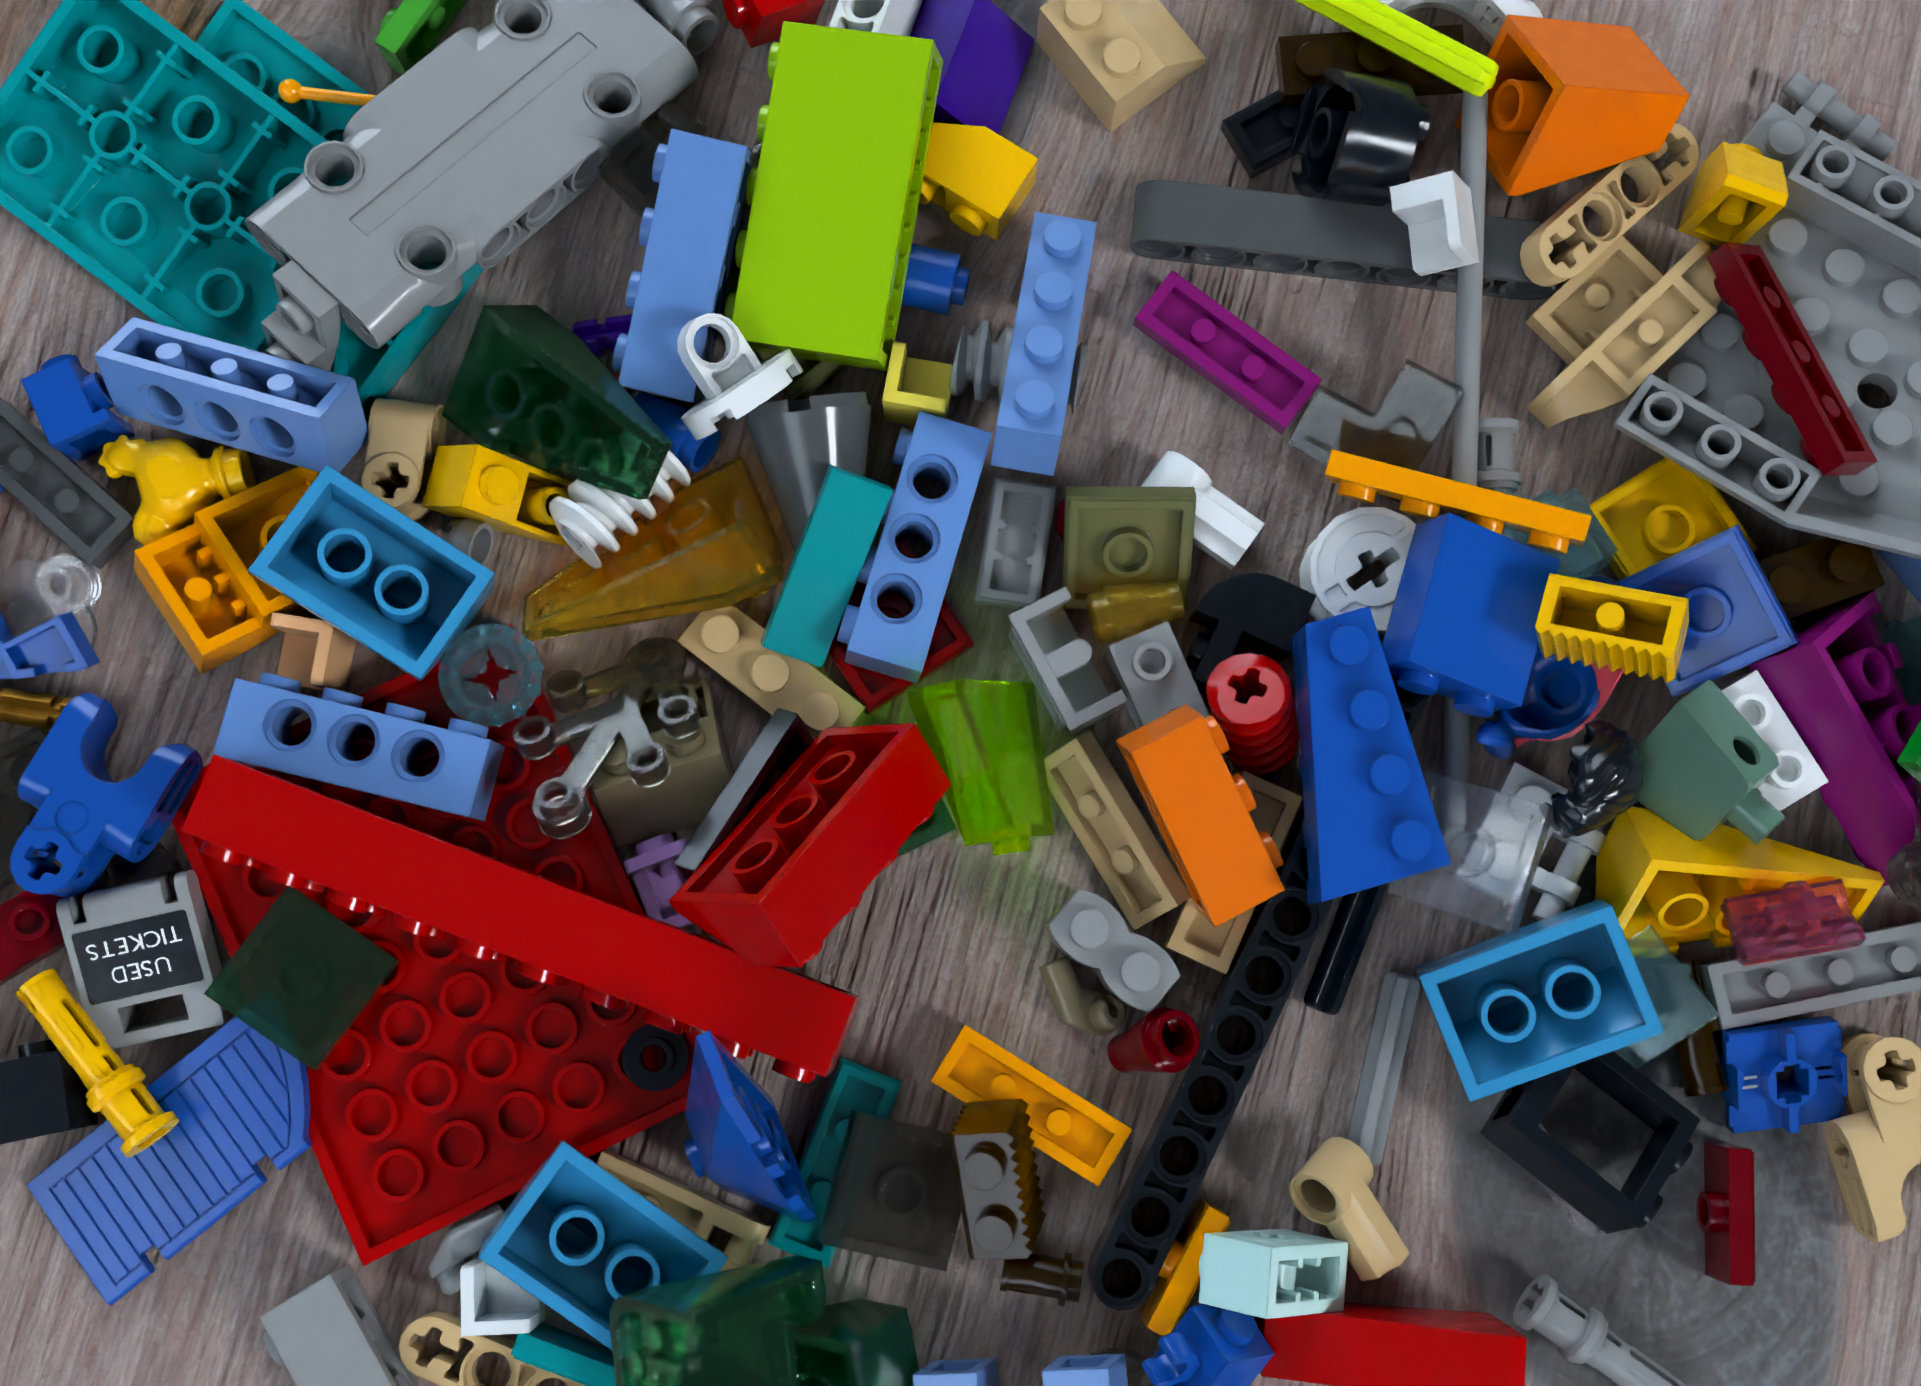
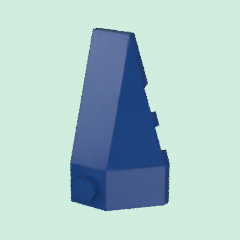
M710 1030L696 1036L685 1118L692 1137L684 1141L687 1157L696 1175L699 1178L706 1175L707 1178L726 1192L802 1222L808 1223L819 1218L773 1099Z

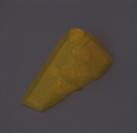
M739 456L692 479L689 486L682 485L673 491L675 497L673 501L675 504L647 524H644L639 516L634 518L633 520L638 527L639 533L635 536H630L627 533L617 540L621 548L617 553L608 550L601 556L597 554L602 563L601 568L596 569L579 557L524 595L522 634L528 642L725 608L748 597H759L767 593L774 585L784 581L781 544L743 457Z

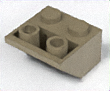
M707 677L689 683H675L662 691L628 701H614L600 709L586 713L593 792L617 848L701 824L718 799L722 788L735 773Z

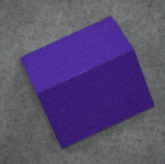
M923 0L910 37L933 39L943 59L933 122L985 126L1000 134L1034 47L1035 39L990 0Z

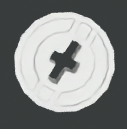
M1358 507L1336 516L1308 546L1299 568L1300 588L1317 595L1309 615L1315 621L1369 606L1379 638H1383L1416 524L1407 516L1385 507ZM1379 559L1386 569L1373 581L1370 580L1354 591L1347 582L1360 569H1365Z

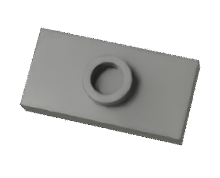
M994 477L975 604L1020 610L1039 600L1056 486Z

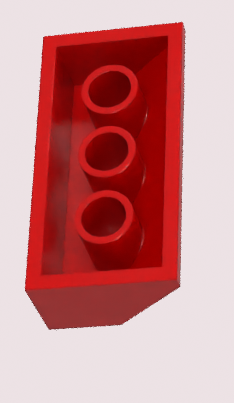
M915 723L826 728L673 895L669 902L677 913L754 965L801 968L820 952L823 940L842 917L858 906L862 898L861 894L879 872L895 861L899 853L898 849L917 826L923 824L931 817L935 804L952 784Z

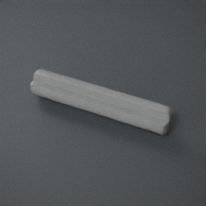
M1386 972L1382 978L1346 1139L1351 1140L1363 1149L1369 1156L1373 1166H1379L1383 1159L1421 990L1420 980L1396 972Z

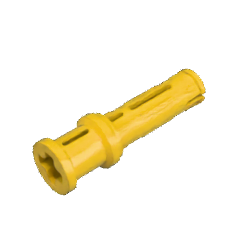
M52 968L42 971L21 985L20 990L15 993L16 996L24 1003L30 1013L34 1015L45 1033L82 1079V1082L89 1090L85 1095L88 1099L86 1104L93 1113L102 1112L124 1141L120 1147L124 1155L128 1158L142 1152L170 1132L179 1122L178 1117L173 1111H163L142 1083L146 1075L141 1068L135 1067L133 1064L125 1065L119 1055L114 1052L79 1002L77 1003L68 991L67 986L61 980L56 970Z

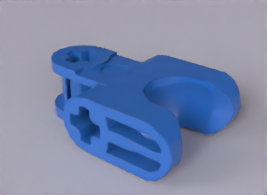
M85 693L72 698L62 710L19 781L18 797L39 810L30 824L24 829L10 856V871L15 882L24 890L35 894H53L59 897L77 895L79 897L91 891L100 881L101 875L115 853L132 863L140 862L156 847L200 776L203 763L199 752L186 744L161 746L150 754L147 762L137 774L126 780L116 782L107 772L105 763V750L117 727L118 717L115 709L105 698L96 693ZM36 850H39L37 855H33ZM54 858H56L58 862L63 864L61 868L57 864L53 863Z

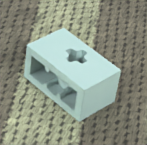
M1287 1229L1204 1233L1203 1251L1199 1259V1275L1201 1278L1199 1303L1263 1319L1343 1311L1349 1242Z

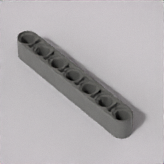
M1170 180L1145 181L1136 187L1130 249L1142 257L1457 293V268L1424 276L1418 275L1413 270L1408 225L1392 212V205L1370 206L1311 198L1304 195ZM1485 216L1483 296L1516 300H1540L1548 298L1555 293L1556 285L1541 287L1533 283L1525 275L1520 261L1522 243L1527 236L1544 222ZM1559 243L1553 245L1554 249L1549 254L1551 261L1559 254Z

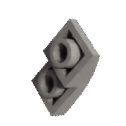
M292 259L272 274L279 303L275 305L276 311L261 322L268 349L264 353L330 371L340 335L341 314L339 302Z

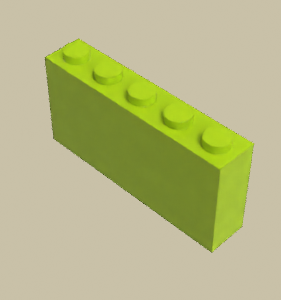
M783 21L780 42H774L771 45L768 56V76L770 81H773L769 105H762L758 115L757 138L759 143L762 144L758 168H751L747 179L746 199L748 205L751 206L748 229L740 231L736 242L735 261L737 267L741 268L737 293L731 292L729 294L724 314L725 317L730 318L738 327L753 351L775 354L784 349H790L795 358L888 371L892 345L896 339L943 67V59L933 39Z

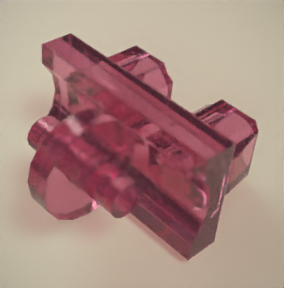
M1842 879L1808 884L1803 880L1791 881L1784 884L1783 889L1725 898L1720 906L1730 931L1729 937L1737 959L1743 966L1859 947L1866 939L1862 927L1856 922L1847 901L1846 888Z

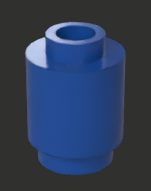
M912 243L901 305L947 316L950 313L952 304L963 306L968 290L971 269L960 267L962 254Z

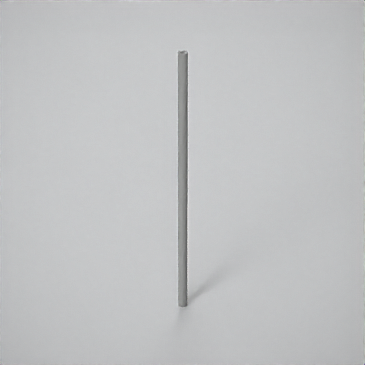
M1488 91L1482 97H1474L1467 92L1462 93L1460 178L1471 189L1479 263L1457 268L1451 480L1477 486ZM1445 696L1441 833L1447 850L1467 851L1470 715L1456 710L1453 707L1454 700Z

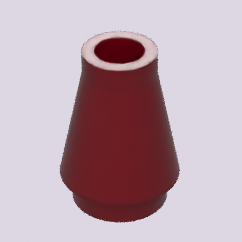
M1158 1007L1145 1015L1124 1033L1114 1036L1108 1044V1057L1112 1066L1122 1073L1132 1071L1177 1073L1184 1070L1198 1052L1200 1043L1198 1029L1193 1020L1184 1012L1169 1007Z

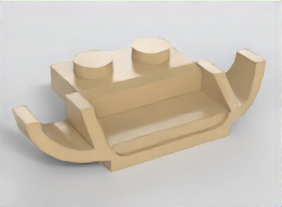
M1622 235L1582 272L1570 278L1525 322L1569 365L1526 408L1549 429L1567 419L1582 414L1598 413L1622 403L1645 381L1649 373L1653 374L1718 312L1716 309L1721 297L1714 286L1716 275L1706 258L1714 252L1711 249L1712 247L1702 239L1663 275Z

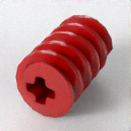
M1244 653L1233 655L1220 662L1209 675L1206 694L1211 715L1221 727L1229 744L1230 750L1224 754L1242 772L1246 771L1256 776L1275 773L1290 762L1297 751L1299 740L1289 678L1278 663L1265 655Z

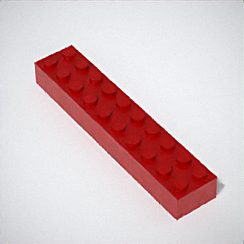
M213 754L181 829V832L203 840L199 852L233 865L239 866L242 863L257 869H262L265 863L266 867L262 876L302 890L305 887L322 893L326 886L329 888L325 900L365 914V911L383 916L385 911L389 910L393 913L388 924L426 938H428V935L445 939L447 933L456 936L452 945L453 949L491 962L492 959L506 962L508 956L520 960L515 972L535 981L554 986L555 983L567 986L570 979L583 984L579 996L595 1004L618 1010L619 1007L629 1009L630 1004L633 1003L647 1009L643 1021L666 1031L682 1035L683 1032L690 1033L692 1027L706 1032L710 1030L733 1056L746 1059L747 1056L752 1057L755 1050L775 1058L772 1066L773 1071L810 1084L811 1080H815L817 1074L827 1077L834 1071L861 999L859 995L782 966L754 965L722 943L263 769Z

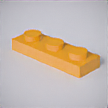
M966 1024L962 1027L931 1078V1082L965 1103L1008 1099L1024 1100L1029 1104L1025 1113L1030 1116L1027 1125L1032 1128L1030 1138L1034 1140L1033 1146L1098 1187L1132 1132V1129Z

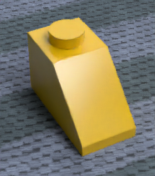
M1723 141L1700 165L1677 231L1718 246H1722L1726 242L1744 244L1786 205L1789 193L1782 162L1763 156V153L1754 146L1742 143L1729 144Z

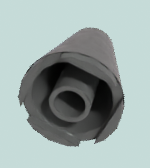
M867 392L809 396V399L789 402L788 399L762 403L746 414L748 430L794 553L829 465L832 464L865 477L872 407L870 405L869 393Z

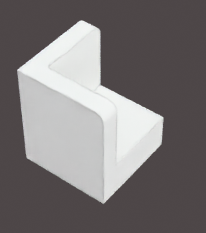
M1453 170L1390 187L1392 212L1408 225L1412 266L1418 275L1424 276L1479 263L1471 189Z
M479 1256L461 1266V1337L530 1333L545 1320V1303L478 1258Z

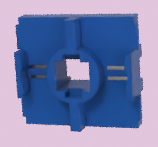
M1831 1016L1722 1030L1723 1054L1719 1055L1721 1067L1724 1069L1725 1083L1728 1084L1729 1090L1722 1091L1721 1096L1725 1099L1726 1128L1733 1134L1781 1127L1790 1134L1800 1132L1799 1125L1826 1122L1841 1117V1113L1844 1112V1097H1848L1847 1055L1840 1051L1842 1049L1841 1027L1838 1026L1837 1020ZM1786 1066L1794 1067V1076H1790V1079L1776 1080L1777 1072H1784V1067Z

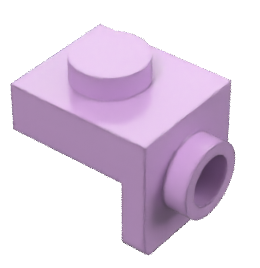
M666 833L637 844L635 849L638 856L624 861L623 864L627 875L634 878L647 915L684 928L694 923L677 913L669 900L686 882V879L674 864L684 850L688 840L684 838L674 841L672 833Z

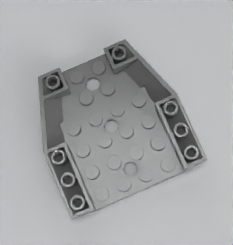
M1820 129L1786 178L1789 196L1785 207L1748 239L1745 244L1761 246L1878 462L1856 475L1823 476L1819 469L1807 461L1801 450L1800 441L1802 436L1791 415L1785 413L1775 402L1771 393L1773 382L1762 361L1755 358L1747 349L1742 338L1744 327L1734 308L1726 304L1722 299L1716 309L1718 312L1669 357L1654 374L1649 373L1613 427L1784 527L1921 560V182ZM1871 383L1882 387L1889 396V406L1877 409L1865 405L1858 396V386Z

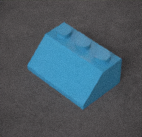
M328 465L323 468L248 569L251 575L420 682L460 639L494 590L495 578L493 571Z
M1601 899L1591 901L1414 967L1470 1102L1665 1033L1611 904Z
M562 1140L523 1186L481 1244L478 1258L645 1374H648L727 1261L728 1256Z

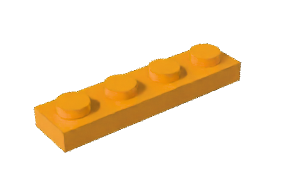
M1333 449L1325 471V476L1330 482L1339 484L1336 492L1339 496L1368 504H1374L1376 494L1401 500L1399 511L1429 520L1438 517L1439 511L1450 512L1463 516L1466 520L1501 535L1504 527L1530 534L1527 542L1528 545L1560 554L1567 553L1569 544L1583 547L1592 518L1591 515Z

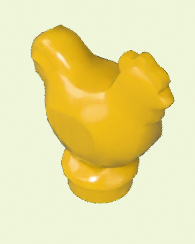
M120 435L115 442L104 444L103 454L98 460L100 466L106 468L109 478L117 479L122 475L136 478L142 500L135 515L132 528L135 539L143 546L194 523V513L212 505L217 496L221 495L226 499L256 485L253 466L247 451L234 447L226 448L224 445L217 446L210 458H202L195 449L179 439L167 437L148 442L142 438L130 440L126 435Z

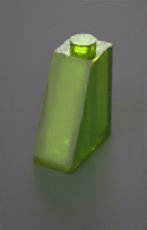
M960 678L907 690L909 704L919 730L952 784L945 792L965 846L991 845L993 856H1003L1030 852V839L1054 835L1034 683Z

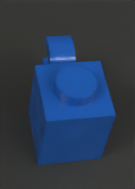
M1201 1304L1191 1306L1173 1331L1161 1337L1158 1341L1160 1348L1155 1355L1144 1360L1141 1366L1154 1386H1249L1275 1353L1258 1329L1251 1315Z

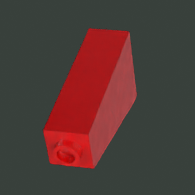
M1344 1302L1343 1311L1273 1319L1252 1316L1258 1329L1275 1353L1261 1370L1260 1375L1262 1377L1332 1386H1525L1527 1337L1490 1313Z

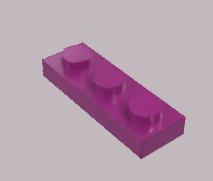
M1173 270L1139 311L1133 322V326L1281 435L1322 382L1321 378Z

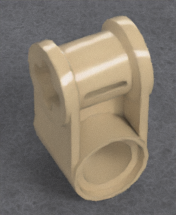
M377 398L371 407L369 415L368 446L364 471L361 477L362 488L415 522L423 520L431 511V509L421 505L438 446H444L446 443L447 417L443 405ZM403 481H407V488H402ZM390 491H395L394 498L389 496Z

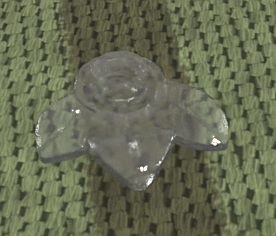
M57 554L49 557L44 562L22 559L10 564L1 573L0 597L10 604L2 616L14 637L58 615L72 611L92 648L94 647L98 626L90 607L97 602L100 596L101 579L97 570L82 557L74 554ZM63 579L66 581L65 592H63Z

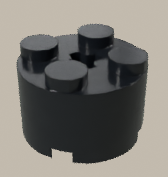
M1328 68L1322 72L1328 79L1323 86L1311 84L1305 93L1296 117L1292 134L1291 153L1301 155L1302 173L1292 171L1294 185L1301 195L1311 198L1370 206L1391 204L1390 187L1410 182L1409 169L1416 145L1424 140L1429 129V108L1426 105L1417 103L1412 87L1405 81L1339 68Z

